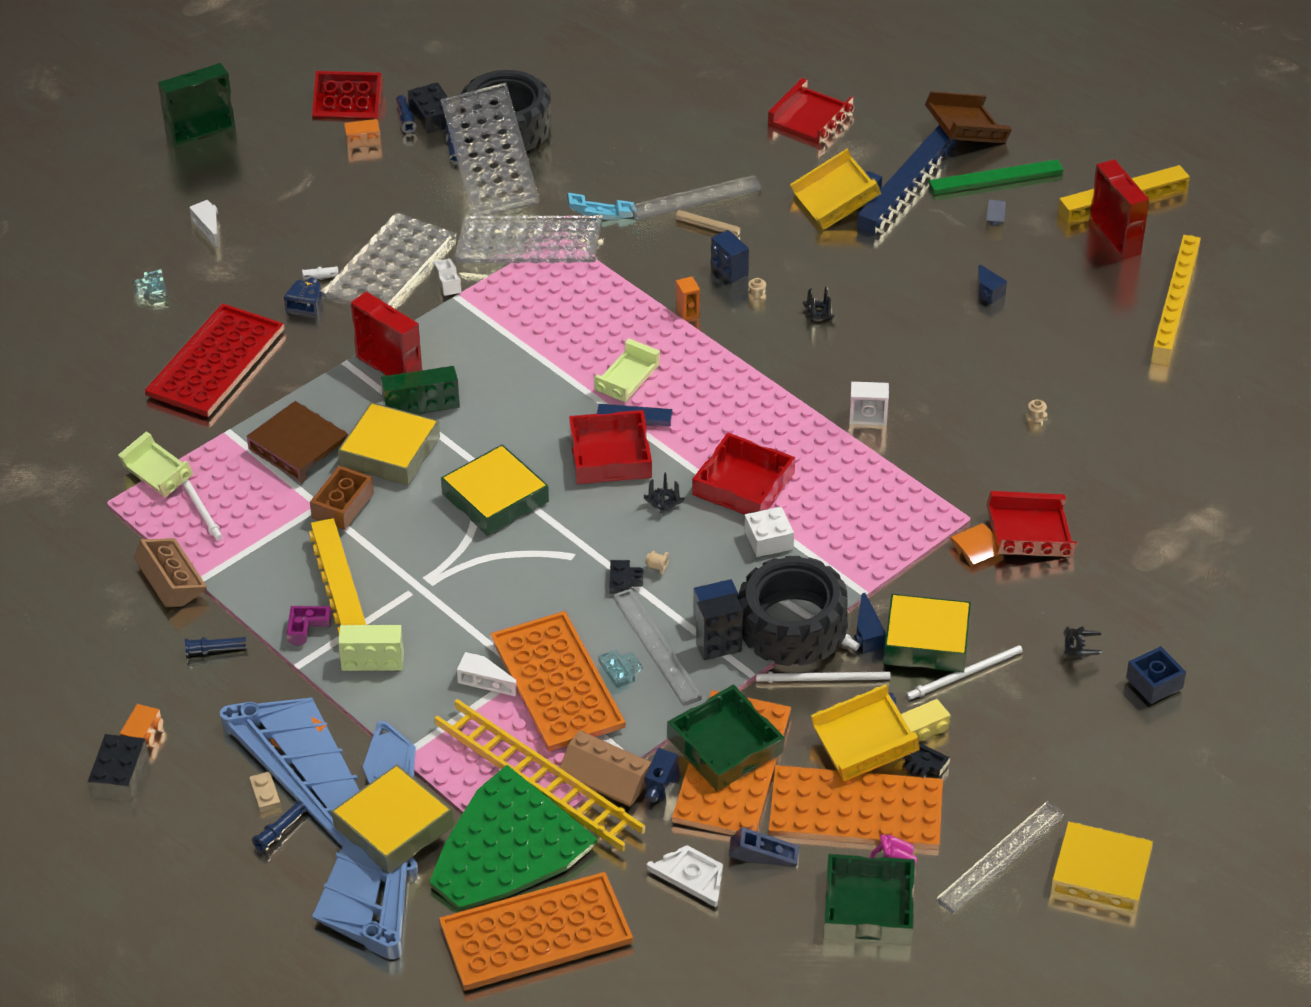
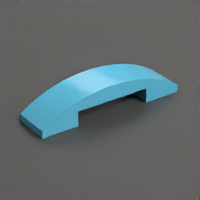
M567 194L569 207L588 217L615 220L633 217L636 214L634 202L617 200L616 205L585 201L584 195Z

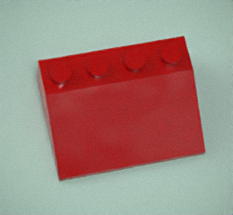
M316 71L312 117L378 119L383 94L382 74L380 72Z

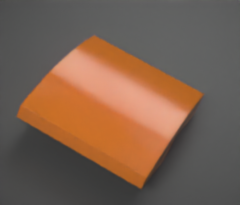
M983 523L950 537L959 555L963 553L971 567L1001 555L997 552L993 532Z

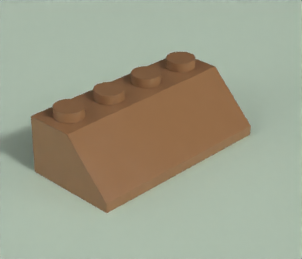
M175 538L140 540L134 559L165 607L184 606L207 589L206 584Z
M579 730L568 744L560 768L590 789L631 807L646 787L645 776L651 762Z

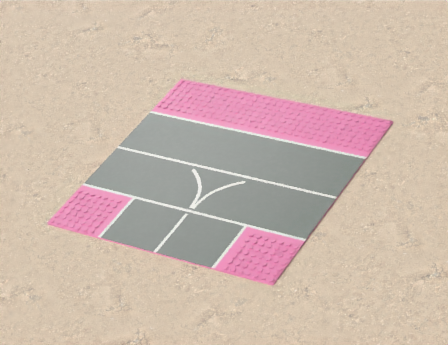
M562 235L552 238L414 320L419 323L422 370L454 366L458 378L460 408L416 414L438 420L440 438L429 455L422 461L420 469L409 486L383 479L377 475L362 473L372 477L374 494L346 530L337 527L366 625H401L404 648L403 670L342 671L337 632L339 624L335 625L333 619L335 610L331 611L330 627H309L307 642L303 645L297 646L288 642L286 635L291 606H330L329 599L331 597H327L325 592V585L327 584L323 583L321 578V571L323 570H319L316 558L319 557L315 556L313 551V544L315 543H311L309 538V531H312L311 523L318 521L311 517L310 501L336 468L340 466L338 455L340 446L306 470L307 480L300 483L250 451L247 443L248 434L294 401L305 405L309 410L319 414L328 422H332L341 430H345L349 435L370 402L383 405L381 377L386 376L379 370L356 358V355L178 459L182 463L184 461L189 463L193 475L188 480L214 523L220 527V533L223 536L222 540L216 541L214 536L210 535L208 526L182 484L165 498L141 481L107 502L108 507L145 539L175 538L206 584L207 589L205 591L372 736L374 735L377 723L379 721H386L415 745L414 772L462 814L477 789L501 769L435 725L434 718L437 715L452 726L465 716V714L455 708L454 701L456 699L559 768L568 747L548 752L518 691L515 697L458 683L457 668L465 652L486 657L508 674L491 641L490 633L566 611L626 722V728L596 738L641 758H645L669 740L667 738V721L690 708L706 702L709 699L711 690L721 692L733 684L740 689L753 680L756 674H761L775 664L773 660L769 659L766 661L754 653V648L749 649L743 638L741 652L703 660L696 645V620L693 616V590L695 587L732 579L739 594L742 582H746V576L755 567L759 569L763 566L764 562L774 558H785V556H800L807 559L811 557L822 561L825 566H831L838 572L847 588L848 610H850L861 601L862 593H866L868 597L970 523L968 515ZM628 339H632L659 350L660 365L625 403L594 390L595 375L602 376L625 351V342ZM599 404L673 409L671 426L646 425L647 440L652 458V478L576 484L569 432V416L597 414ZM727 433L795 457V474L769 508H783L794 531V549L756 557L744 531V514L692 495V478L702 465L710 459L715 448ZM503 444L548 484L549 502L528 514L516 518L510 524L487 536L471 521L466 513L458 509L442 494L441 477ZM664 472H666L668 489L672 488L674 491V481H677L680 497H684V502L672 509L665 510L664 513H660V510L644 500V494L648 495L649 482L652 479L654 480V490L663 488ZM653 550L662 555L665 552H669V563L663 575L659 574L660 570L648 569L647 564H645L647 554ZM610 560H630V567L643 568V586L629 587V594H609ZM790 600L814 616L822 610L814 603L806 600ZM779 602L765 611L769 616L781 621L798 622L806 620ZM471 719L460 731L469 736L481 725ZM383 730L381 731L380 735L388 732ZM486 730L474 741L485 746L496 735ZM501 740L490 752L499 757L511 746ZM517 750L505 762L515 767L527 756ZM532 761L521 773L530 778L542 767ZM548 771L536 783L546 788L558 777ZM563 782L551 793L562 799L574 788ZM579 793L568 805L575 808L588 798Z

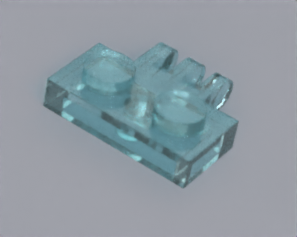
M162 270L144 272L145 278L133 281L137 296L149 295L150 300L167 297Z
M616 649L598 656L600 665L616 688L635 682L634 673L643 669L642 664L639 663L633 652L621 656Z

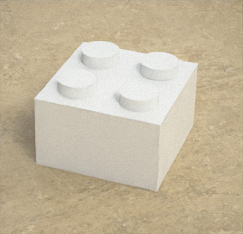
M851 382L849 424L887 426L889 383Z
M782 507L745 514L744 531L756 557L794 549V531Z

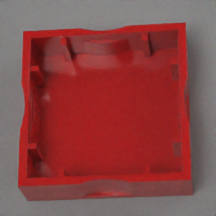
M1115 159L1096 164L1094 193L1089 219L1108 239L1111 246L1122 259L1141 255L1150 199Z
M367 291L351 301L356 358L379 370L386 376L422 371L419 323Z
M644 410L569 416V432L576 484L652 478V458L647 440Z
M727 433L715 448L710 459L702 465L692 478V495L744 515L768 510L795 474V457Z

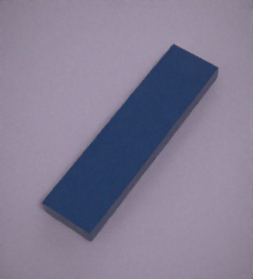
M599 404L597 414L644 410L646 425L671 426L673 409Z

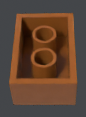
M338 466L310 501L312 519L322 521L334 518L336 527L346 530L374 494L372 477Z

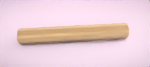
M678 210L676 213V220L721 233L729 230L736 237L740 234V227L682 210Z

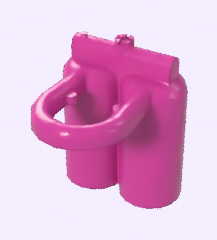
M880 835L881 844L869 856V858H874L883 849L885 854L883 857L915 859V865L917 863V857L912 854L914 850L913 844L892 835Z

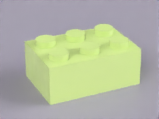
M340 625L339 652L342 671L403 670L404 648L401 625Z

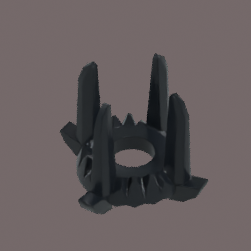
M825 287L823 301H820V299L816 301L814 297L812 299V288H810L807 294V302H802L808 316L806 319L810 322L834 319L836 315L832 314V301L828 294V287ZM822 308L823 311L817 312L815 309Z
M664 472L663 488L654 490V480L652 479L649 482L648 495L644 494V500L660 510V513H664L665 510L672 509L684 502V497H680L677 481H674V491L672 488L668 489L666 472Z
M1083 626L1078 629L1066 627L1064 630L1065 651L1063 654L1066 659L1078 657L1084 660L1085 656L1102 653V650L1083 649L1086 646L1084 644L1086 640L1083 637L1102 636L1101 632L1088 631Z

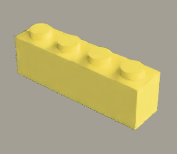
M938 699L901 714L910 731L916 733L919 741H924L935 734L943 733L949 729L950 714Z

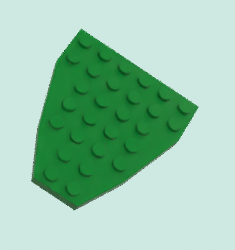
M506 765L475 792L445 842L431 876L430 886L461 912L506 898L568 870L598 843V838L510 766Z

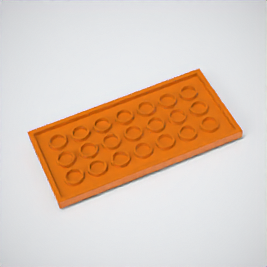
M566 611L490 633L491 641L508 674L516 679L517 691L548 752L568 746L579 730L598 737L626 728V722Z
M711 690L709 698L719 693V691ZM748 698L757 712L767 718L784 736L791 707ZM778 756L719 791H716L689 762L673 812L672 822L728 835H734L741 827L757 832Z
M775 765L768 836L880 845V835H892L913 844L914 848L939 850L943 779L864 773L843 782L837 770Z
M606 872L439 918L440 927L464 991L633 943L632 933Z

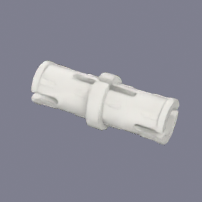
M337 266L302 270L303 281L309 278L322 281L324 278L339 277Z

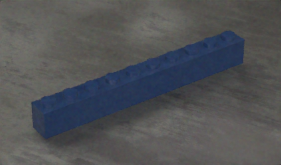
M938 125L880 189L881 194L871 200L860 211L857 219V228L874 235L880 229L882 230L885 223L891 220L893 214L900 210L901 205L907 202L910 195L916 192L918 186L924 183L926 177L932 174L934 168L940 165L942 159L948 156L950 150L956 147L958 140L950 139L941 126Z

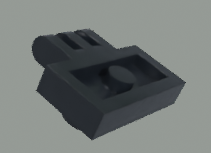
M610 560L609 594H629V587H642L643 568L630 567V560Z
M919 743L920 750L903 757V759L909 761L905 771L910 772L914 768L912 774L915 776L922 771L920 774L921 778H926L930 772L940 776L950 763V757Z

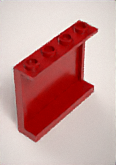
M801 78L768 111V125L820 144L845 120L849 113H852L854 109L853 97L851 96L846 102L808 89V80Z
M990 491L986 505L998 554L1073 557L1078 542L1072 541L1063 509L1066 502L1065 494Z

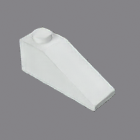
M208 200L190 206L191 221L215 248L219 247L218 210L216 206L212 205Z
M465 652L457 668L458 683L516 697V679L486 657Z

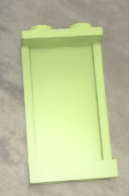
M628 339L625 342V351L602 376L595 375L594 390L626 403L660 365V351Z
M147 431L118 454L123 466L165 498L193 475V471L187 461L182 463L155 443L151 434Z

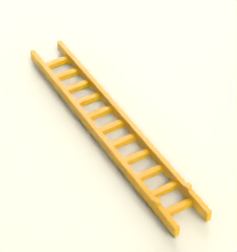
M456 699L454 705L465 716L453 726L438 715L434 718L436 726L499 769L506 765L510 766L574 820L621 852L625 851V843L615 836L627 825L641 834L645 832V825L627 814L623 808L617 807L460 700ZM471 719L481 725L469 736L460 731ZM486 730L496 735L485 746L474 741ZM503 740L511 747L498 757L490 752V750ZM517 750L527 756L515 767L505 762ZM534 761L542 768L529 778L521 773V771ZM548 771L558 777L546 788L536 783ZM563 782L574 788L562 799L551 793ZM581 793L589 798V800L576 810L568 805V803ZM594 804H598L605 811L594 821L583 815ZM612 814L620 819L621 822L608 832L600 824Z

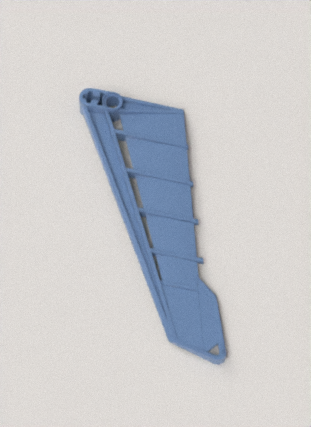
M313 698L258 704L255 702H245L224 706L220 710L223 729L226 732H230L297 801H301L305 805L304 808L306 807L307 811L343 846L346 837L334 828L331 811L360 791L355 783L358 777L357 775H351L341 755L343 751L341 748L338 749L327 728L328 724L324 722ZM311 716L323 723L313 724ZM262 723L266 729L259 730L257 727ZM327 724V726L320 733L315 728ZM274 738L286 755L280 756L268 739ZM293 763L306 781L302 782L288 764ZM309 789L314 790V792L317 794V796L320 798V800L324 803V805L327 808H324L320 804V802L315 798V796L310 792ZM412 857L408 860L411 866L407 867L406 876H413L418 872L417 862Z
M379 721L377 723L363 764V770L369 784L396 764L414 778L416 747L386 721ZM383 730L388 732L380 735L381 731ZM346 838L340 853L336 852L337 860L327 883L324 884L323 893L312 918L365 945L368 950L387 959H396L402 954L401 942L408 861L388 874L383 872V869L371 860L363 849ZM380 880L386 883L382 906L376 904ZM373 913L380 916L379 923L372 921Z

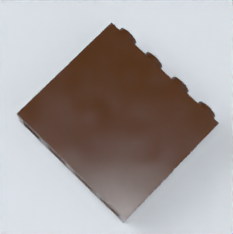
M931 91L925 103L926 108L952 140L1006 143L1012 131L1010 126L998 125L985 109L983 104L987 98L986 95Z
M294 401L248 434L247 443L250 451L298 482L303 483L307 480L306 470L342 445L348 433L336 427L332 422H328L319 414L309 410L305 405Z

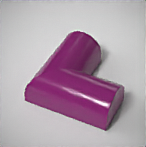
M291 606L286 635L288 642L297 646L303 645L307 642L309 627H330L331 606Z

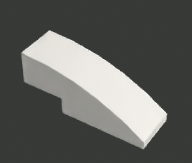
M451 259L433 261L437 279L444 296L462 293L460 279Z

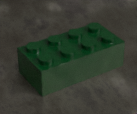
M454 366L381 377L383 406L413 414L460 408L458 378Z

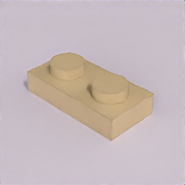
M270 772L249 777L260 813L281 807Z

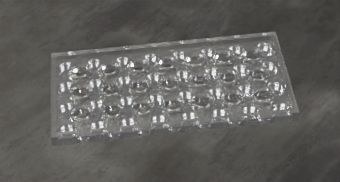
M502 83L440 99L473 220L540 203L507 84ZM492 100L499 102L495 106L489 104ZM476 104L482 105V108L479 110H475L473 107ZM463 108L466 111L463 114H458L457 110ZM500 114L503 116V118L501 120H495L494 116ZM479 119H485L486 123L478 124L477 121ZM463 123L470 124L466 129L461 128ZM500 129L507 130L504 135L498 134V131ZM484 133L490 134L488 139H483L481 136ZM471 137L474 141L466 143L465 139ZM504 144L511 145L509 149L502 148ZM488 148H493L495 150L491 154L485 152ZM472 152L478 153V156L475 158L469 157V154ZM509 158L515 159L513 164L506 163ZM494 162L499 164L497 168L489 167ZM475 167H481L482 171L479 173H475L473 169ZM513 173H518L520 175L517 179H512L510 177ZM497 177H501L503 181L501 183H495L494 179ZM481 181L486 183L482 188L477 186ZM517 188L524 190L521 194L514 192ZM501 192L507 193V196L505 198H499L498 194ZM485 196L491 198L488 202H482L481 199Z
M396 212L322 291V297L351 307V301L367 291L391 307H394L429 269L433 261H436L456 239V233Z
M464 216L455 260L456 263L595 262L602 216Z

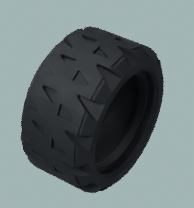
M516 70L488 72L472 79L469 85H466L461 92L462 132L466 140L470 141L471 145L478 149L494 154H517L531 150L538 144H541L551 131L550 91L542 80L535 78L532 74ZM509 110H510V111H518V112H513V113H494V112H498V111H509Z
M785 556V558L781 559L774 558L764 562L763 566L759 569L755 567L746 576V582H742L739 590V602L743 609L742 638L748 648H754V653L766 661L770 659L775 664L785 666L812 664L817 659L823 660L831 655L836 647H839L845 639L848 629L847 588L838 572L831 566H825L822 561L808 557V559L802 558L800 556ZM791 599L806 600L822 609L816 616L798 622L777 620L765 612L775 603Z

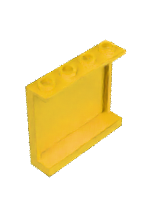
M848 148L790 184L795 197L822 230L827 229L881 194L877 182L874 179L871 180L851 157Z
M887 684L876 687L864 694L856 695L852 699L837 703L830 708L811 715L813 729L843 782L920 750L918 736L915 732L910 731L889 695Z
M1068 821L1052 881L1051 894L1136 914L1153 841Z

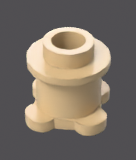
M761 278L750 280L748 284L749 300H765L766 282Z
M1038 399L1029 402L1028 408L1030 411L1026 413L1025 418L1033 421L1035 424H1041L1042 420L1047 418V413L1045 412L1047 409L1046 403Z
M655 550L648 553L645 560L648 569L660 570L659 574L663 575L669 563V552H665L664 555L656 553Z

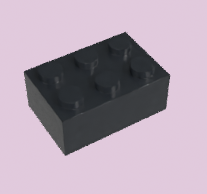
M438 82L407 91L408 107L426 134L445 129V125L449 121H457L456 108Z
M733 593L696 602V645L703 660L741 652L743 609L736 594Z
M104 735L88 779L91 798L123 802L133 801L148 758L145 738Z

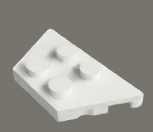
M686 845L676 852L664 855L663 859L656 863L650 861L646 864V870L714 907L718 905L723 864Z

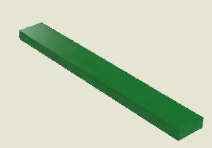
M1056 159L929 180V186L933 194L938 195L1061 175L1064 169L1059 160Z

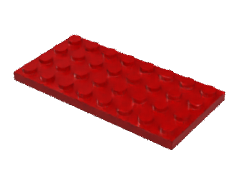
M222 303L145 389V396L209 417L285 329L284 323Z

